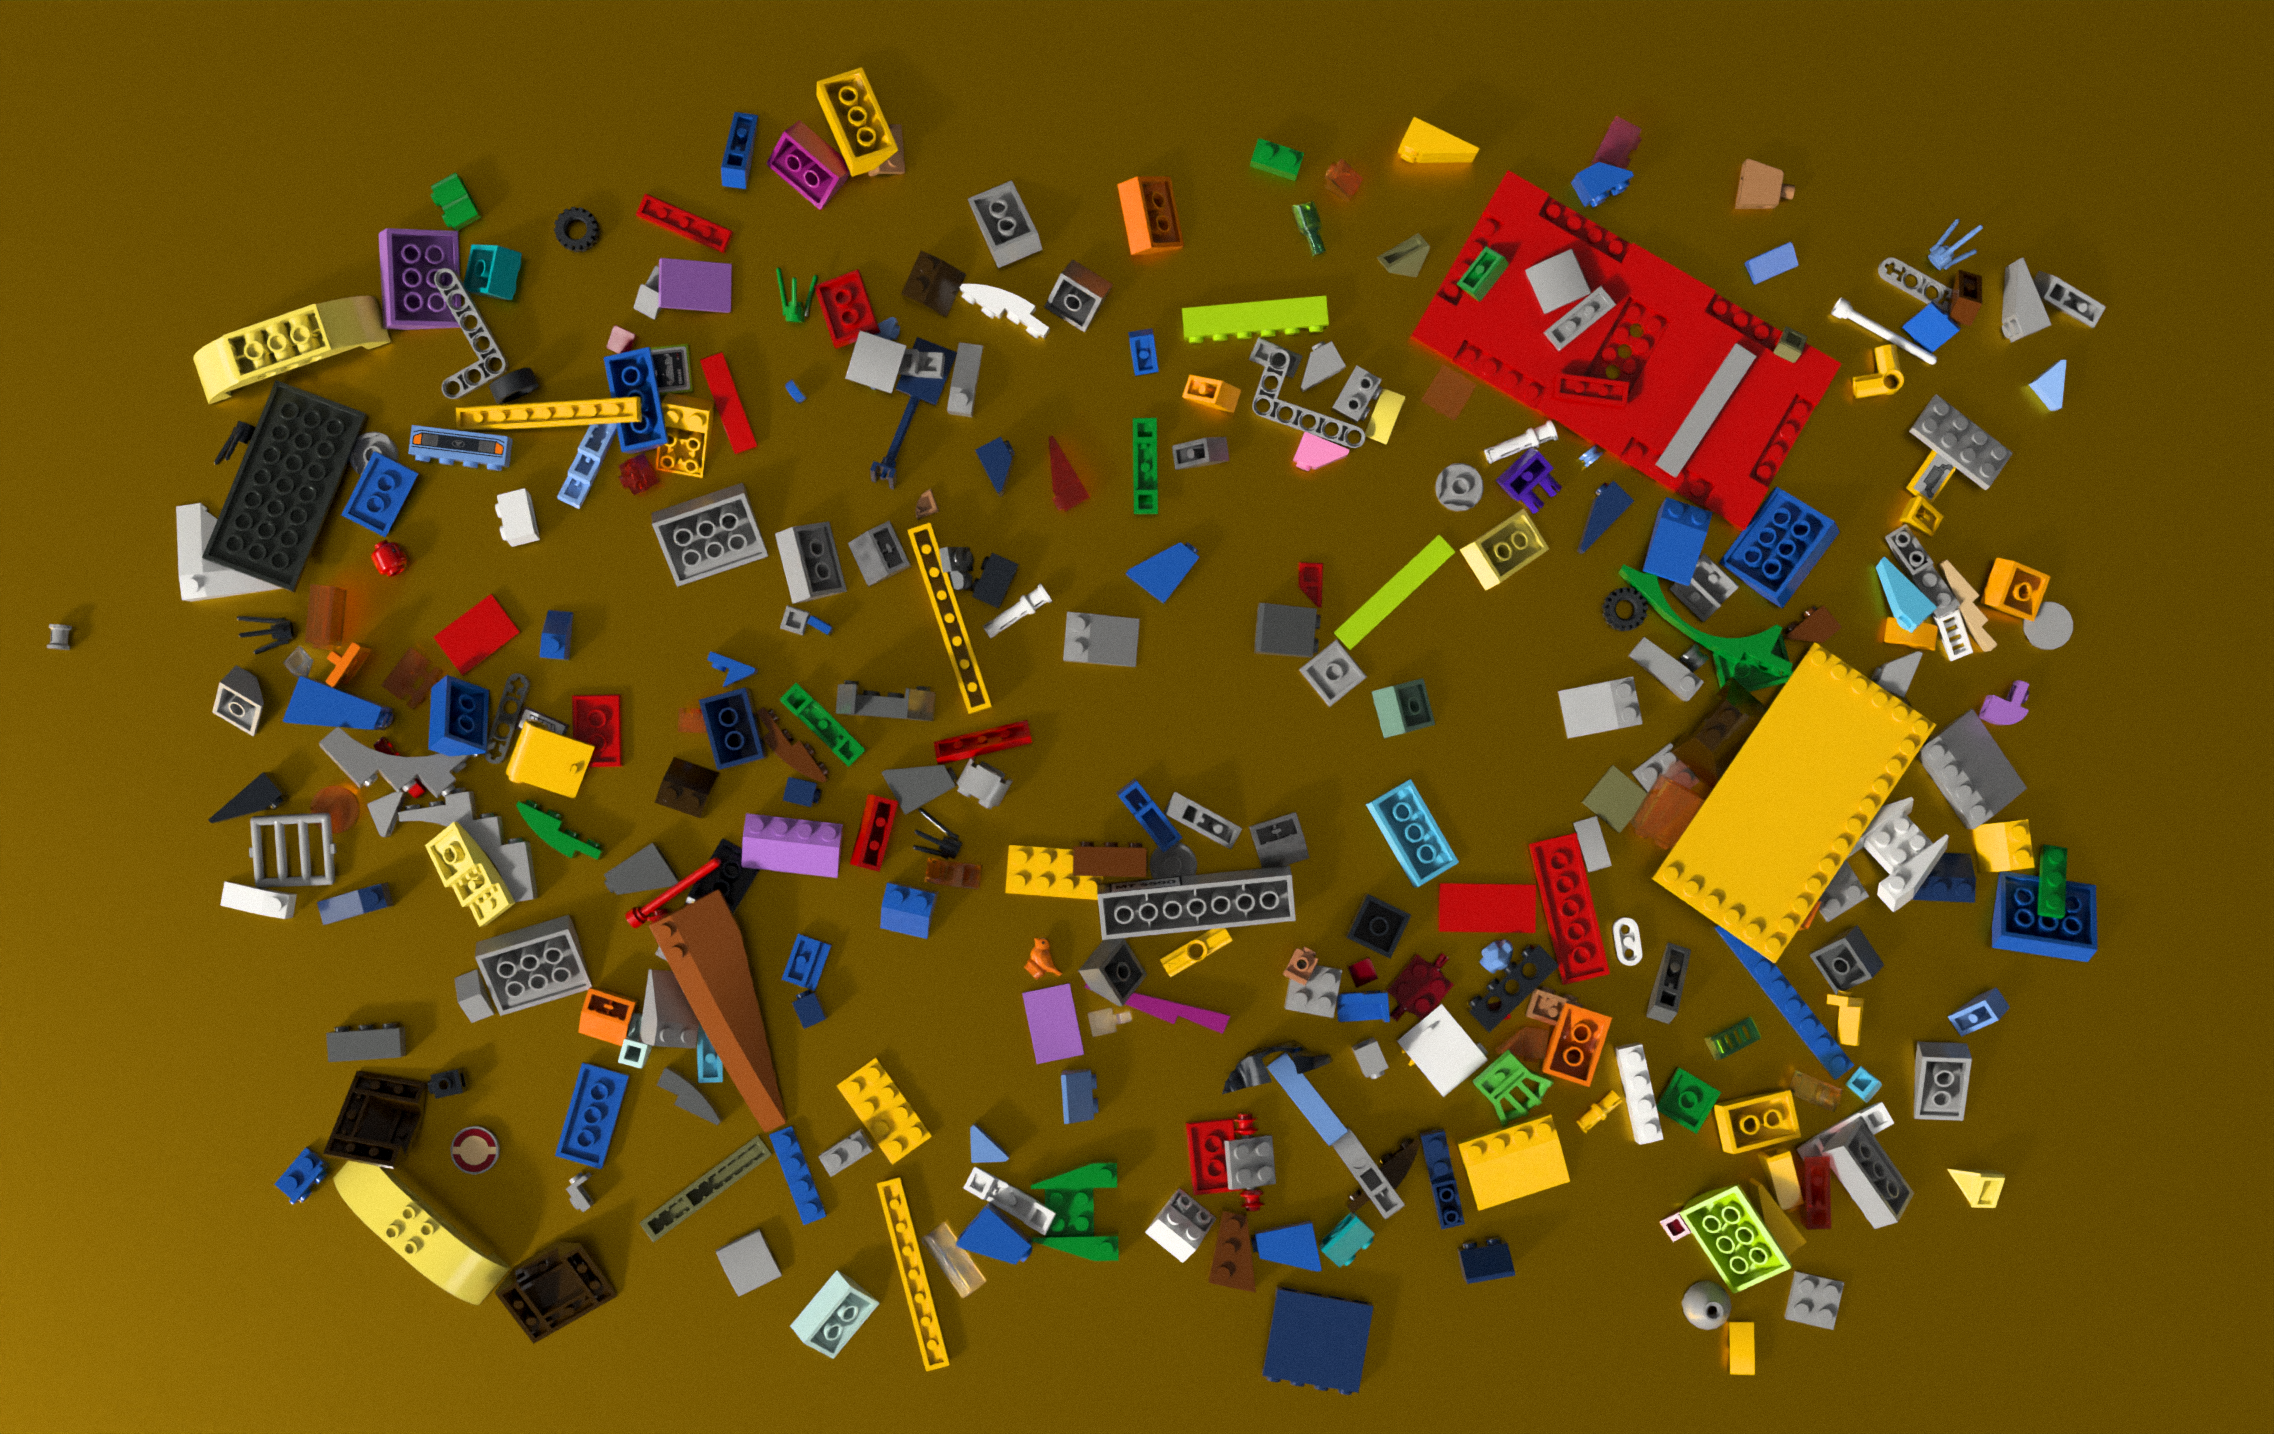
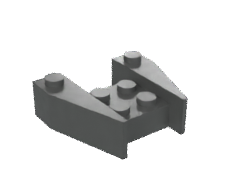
M844 680V684H838L836 713L934 721L936 692H931V687L916 686V689L906 688L905 698L902 693L888 692L887 697H882L878 691L864 690V687L859 685V681Z

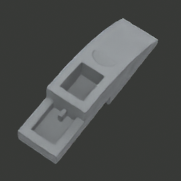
M1907 524L1885 537L1908 580L1937 607L1933 613L1938 620L1959 608L1960 603L1933 567L1934 562Z
M1347 1127L1348 1133L1332 1146L1386 1220L1403 1208L1405 1204L1351 1129Z

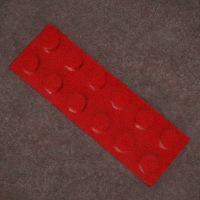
M1577 833L1529 843L1556 962L1559 965L1558 971L1562 985L1610 974Z

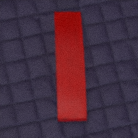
M723 351L700 359L734 453L737 454L756 447V439Z

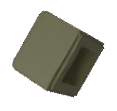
M1786 326L1774 349V354L1795 363L1803 351L1808 336Z

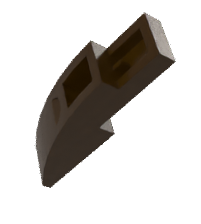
M1410 1136L1405 1138L1398 1144L1400 1148L1393 1154L1389 1151L1379 1159L1381 1163L1377 1166L1394 1190L1403 1181L1415 1160L1420 1141L1416 1136L1412 1139ZM1356 1189L1347 1196L1348 1201L1345 1204L1353 1214L1371 1199L1364 1189L1361 1191Z

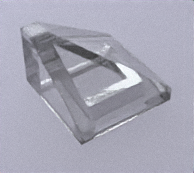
M299 645L283 663L299 679L300 676L308 677L313 659Z

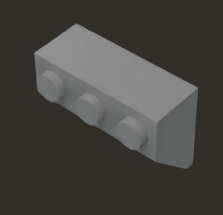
M829 521L791 527L775 533L793 604L847 591Z

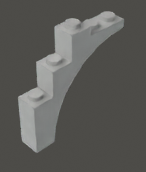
M338 726L319 742L320 747L360 789L364 785L366 787L372 785L378 779L376 775L379 773L398 794L403 790L408 792L417 783L415 779L418 778L436 798H439L441 795L446 797L455 789L453 784L456 782V778L451 773L453 771L455 774L459 773L467 765L465 761L471 756H447L441 753L424 757L387 755L355 741ZM472 754V756H473L474 758L479 755V754Z
M466 787L457 788L452 791V794L445 797L446 805H444V801L430 802L428 808L420 809V804L405 806V811L398 812L400 822L425 821L438 823L446 827L450 826L453 822H458L496 865L515 902L538 898L530 841L523 842L521 837L508 839V844H506L502 816L495 817L493 812L480 814V819H478L474 791L466 792Z

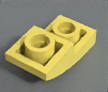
M1383 388L1366 429L1365 437L1387 444L1406 396Z

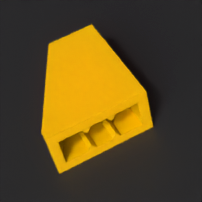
M1779 1145L1757 1153L1772 1198L1782 1211L1784 1210V1213L1797 1210L1798 1205L1804 1204L1790 1151Z

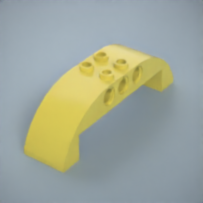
M348 1161L333 1178L341 1197L373 1232L420 1273L450 1294L466 1302L479 1305L511 1269L494 1252L488 1256L485 1255L389 1169Z

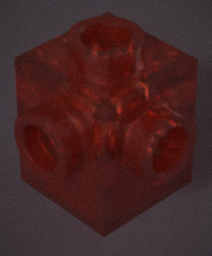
M644 452L619 465L622 474L618 476L625 489L630 488L634 496L659 483L656 471Z

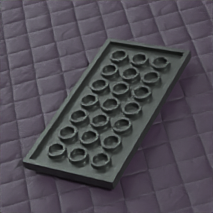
M275 380L202 558L295 593L368 415Z

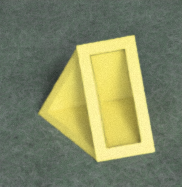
M1947 1169L1970 1202L1971 1207L1996 1208L2005 1180V1174L1997 1170Z

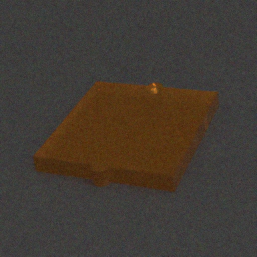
M1442 365L1421 401L1435 409L1436 413H1442L1455 421L1475 389L1476 384L1464 378L1461 372L1456 373Z

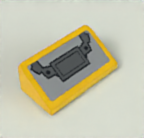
M1932 450L1906 488L1916 497L1921 496L1931 504L1954 473L1956 467Z

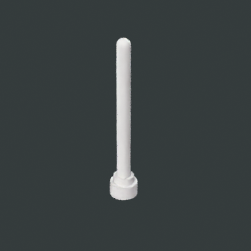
M1841 297L1835 304L1831 314L1837 318H1849L1931 365L1937 362L1935 355L1853 310V306L1846 299Z

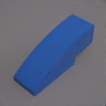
M1135 778L1116 793L1163 853L1182 839V836Z

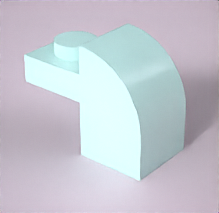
M635 1012L628 1036L624 1038L618 1062L643 1068L649 1058L652 1045L639 1042L643 1014Z

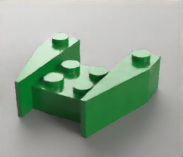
M1092 1160L1032 1181L1031 1189H1045V1206L1056 1213L1046 1235L1041 1233L1033 1234L1032 1242L1092 1261H1119L1118 1232H1094V1188L1117 1187V1160Z

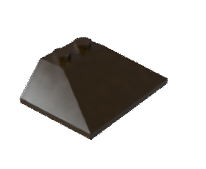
M1730 677L1716 694L1721 701L1693 735L1684 733L1670 750L1676 758L1712 789L1716 786L1768 710L1733 677Z
M356 1071L323 1155L391 1169L398 1167L407 1160L421 1125L424 1113L426 1083Z
M556 1242L515 1265L495 1291L496 1296L533 1344L618 1296L580 1243Z

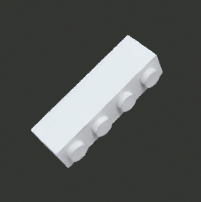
M1635 1042L1614 1047L1635 1142L1641 1145L1664 1140L1643 1045Z

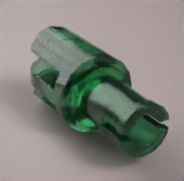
M1314 200L1292 206L1300 235L1306 236L1312 256L1326 252L1327 250L1319 232L1323 225Z

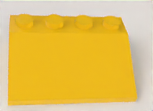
M1549 1112L1456 1141L1478 1211L1570 1182L1552 1115Z

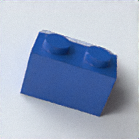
M1666 497L1658 510L1643 571L1689 586L1708 532L1712 512Z

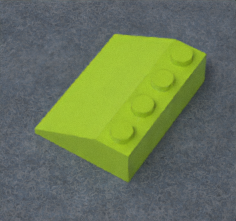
M1739 1184L1701 1194L1689 1200L1680 1211V1215L1733 1294L1784 1272L1793 1266Z

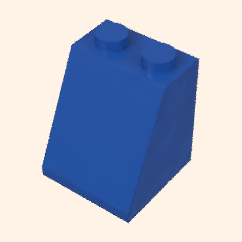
M894 881L888 882L881 907L880 928L928 939L938 892Z
M988 1202L966 1227L955 1243L959 1248L1015 1265L1019 1260L1024 1262L1030 1256L1033 1249L1032 1238L991 1202Z

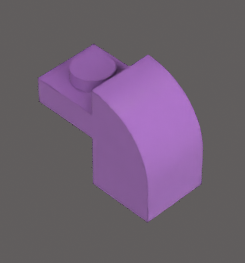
M2021 680L2014 681L2006 700L1995 695H1987L1978 717L1995 725H2010L2019 722L2029 711L2020 706L2021 703L2024 704L2029 696V691L2027 690L2029 684Z

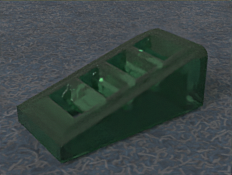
M1748 1017L1705 1038V1042L1714 1060H1720L1761 1039V1036L1752 1018ZM1744 1025L1751 1037L1749 1039H1747L1742 1029V1026ZM1735 1030H1736V1032H1737V1034H1738V1036H1739V1038H1740V1040H1741L1740 1043L1738 1042V1040H1737V1038H1736V1036H1735V1034H1734V1032H1733V1031H1735ZM1725 1035L1728 1036V1038H1729V1040H1730V1042H1731V1044H1732V1047H1729V1044H1728V1042H1727V1040H1726V1038H1725Z

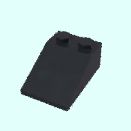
M722 838L709 859L710 861L715 857L719 858L721 861L720 866L695 882L687 895L684 905L720 889L733 916H735L760 869L742 867V849Z

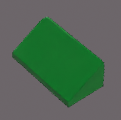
M1486 246L1457 282V285L1480 302L1506 270L1509 263L1504 256Z

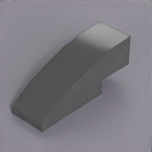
M670 1066L665 1067L657 1086L678 1095L674 1105L719 1125L723 1117L708 1095L683 1073Z

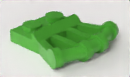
M1508 1049L1477 1076L1473 1083L1494 1104L1502 1127H1504L1510 1121L1529 1115V1110L1535 1105L1539 1106L1548 1087H1552L1554 1079L1546 1074H1540L1528 1069ZM1529 1078L1539 1082L1536 1091L1533 1092L1522 1080ZM1516 1086L1529 1097L1523 1104L1510 1093ZM1505 1097L1516 1109L1504 1113L1500 1100Z

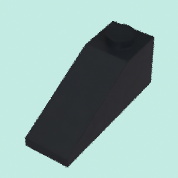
M262 772L208 820L210 823H221L270 809L276 810L285 802L283 798L288 793L270 772Z

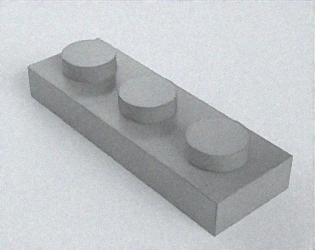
M1600 286L1548 328L1544 334L1554 347L1560 351L1616 304Z

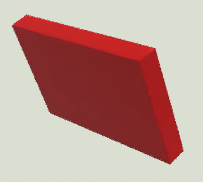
M859 269L814 286L835 349L856 342L860 331L872 335L881 332Z
M490 594L433 638L460 674L464 676L519 635L521 631L494 595Z
M572 695L573 739L595 746L587 767H623L622 695Z
M1234 1117L1186 1122L1193 1196L1241 1191V1189H1228L1224 1141L1236 1139Z

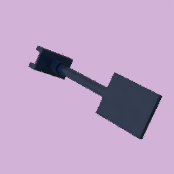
M919 337L916 338L912 349H917L919 352H936L945 355L943 379L901 375L896 390L911 397L886 457H883L881 463L873 461L870 468L872 482L876 483L878 476L882 480L887 479L889 480V488L893 490L897 483V472L894 469L897 462L895 460L920 400L937 405L957 356V352Z

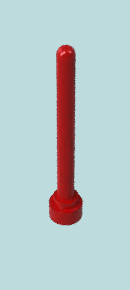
M717 857L711 859L645 906L633 907L625 914L628 923L633 928L643 925L650 913L720 866V859Z

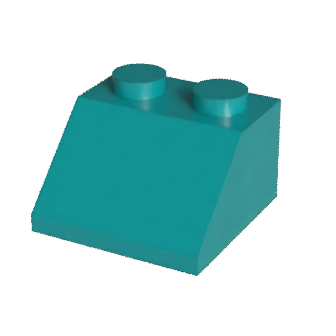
M471 245L463 283L467 291L475 295L512 300L516 291V280L521 267L522 253L498 245Z
M1350 1212L1318 1244L1321 1251L1338 1267H1341L1343 1264L1348 1266L1356 1258L1355 1253L1361 1247L1365 1249L1373 1242L1372 1236L1375 1233L1356 1212L1353 1214Z

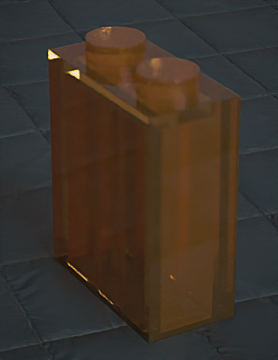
M310 584L305 642L312 643V648L333 651L334 646L342 647L347 589Z
M1660 773L1630 823L1635 828L1634 832L1644 839H1647L1649 836L1655 839V843L1658 846L1667 850L1668 847H1674L1705 802V799L1699 793Z

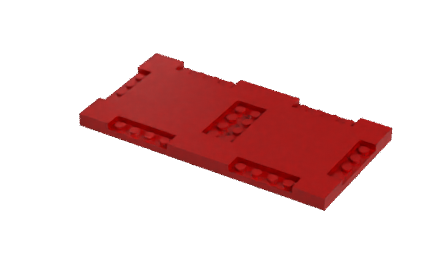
M1509 170L1506 172L1410 337L1411 340L1588 443L1596 445L1600 450L1698 507L1712 512V515L1740 531H1744L1769 490L1768 487L1841 366L1840 362L1805 343L1803 351L1795 363L1774 354V349L1783 333L1782 331L1718 295L1716 290L1635 243L1631 244L1551 198L1549 193ZM1487 246L1504 256L1509 265L1479 302L1460 288L1457 282ZM1573 249L1591 292L1593 293L1601 286L1616 305L1558 351L1545 336L1544 332L1589 295L1573 303L1566 304L1548 314H1544L1525 270ZM1632 325H1639L1642 328L1643 333L1641 337H1633L1631 335L1630 327ZM1737 343L1754 354L1756 358L1675 478L1655 464L1734 344ZM1626 345L1630 348L1631 354L1628 358L1619 356V346ZM1608 366H1615L1618 369L1619 374L1617 378L1611 379L1606 375V368ZM1562 373L1629 382L1626 407L1553 398L1556 374Z

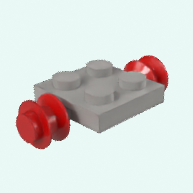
M1240 1113L1238 1118L1234 1119L1235 1122L1239 1123V1128L1234 1131L1239 1135H1243L1242 1138L1225 1140L1224 1142L1228 1189L1247 1188L1240 1194V1196L1245 1198V1203L1241 1204V1207H1246V1211H1259L1260 1206L1265 1205L1259 1199V1196L1263 1195L1264 1192L1254 1188L1276 1184L1272 1135L1255 1137L1251 1135L1259 1130V1128L1253 1126V1121L1257 1120L1258 1117H1253L1252 1113Z

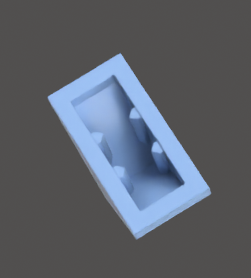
M2066 360L2054 363L2029 384L2050 411L2062 408Z

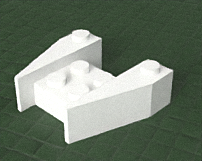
M1912 797L1882 806L1847 857L1849 858L1862 847H1865L1890 874V876L1879 883L1877 895L1893 913L1913 899L1947 849L1949 836L1946 834L1933 844L1907 816L1912 812L1914 801Z

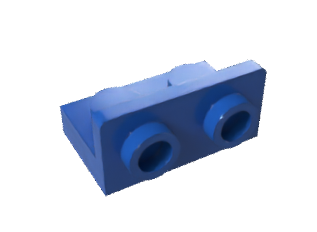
M306 1147L274 1185L291 1198L289 1202L292 1205L299 1201L303 1203L311 1195L312 1191L309 1189L314 1183L319 1184L327 1176L328 1173L325 1170L330 1165L310 1147Z

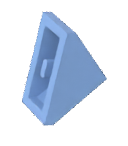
M976 1123L971 1126V1163L1006 1162L1009 1159L1010 1155Z

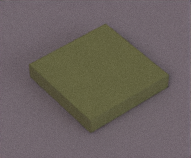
M1612 765L1584 798L1582 803L1615 831L1620 833L1648 800L1650 795Z

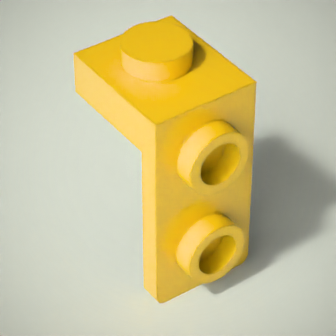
M1838 990L1837 995L1828 994L1827 1004L1840 1006L1836 1042L1859 1046L1864 998L1854 997L1850 991Z

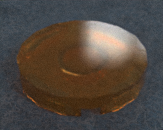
M329 786L321 789L314 796L310 804L311 813H329L331 816L332 833H342L356 824L360 815V805L357 797L351 790L342 786ZM314 823L320 830H322L321 823Z

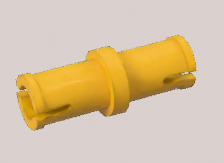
M1611 1090L1600 1102L1592 1104L1591 1109L1577 1120L1576 1123L1584 1133H1587L1601 1119L1604 1121L1607 1118L1606 1115L1618 1104L1622 1103V1100Z

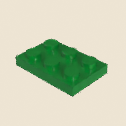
M1780 634L1771 654L1790 662L1783 635ZM1711 652L1720 689L1730 677H1733L1748 692L1785 683L1793 673L1791 668L1786 676L1781 675V677L1770 674L1767 671L1768 668L1759 665L1757 667L1747 663L1744 657L1741 658L1738 664H1735L1717 653Z

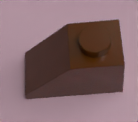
M1958 270L1948 303L1949 317L1956 324L1971 326L1982 305V276Z

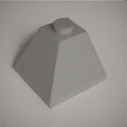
M236 665L220 681L212 713L253 737L257 733L264 706L257 677Z

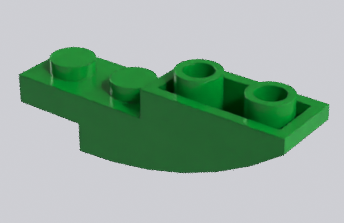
M526 799L525 802H517L516 806L527 824L551 847L570 858H576L580 851L597 860L602 859L606 850L600 848L601 844L589 838L586 842L578 838L579 833L568 828L565 831L562 830L566 821L560 819L562 816L560 813L551 809L545 812L539 809L540 804Z

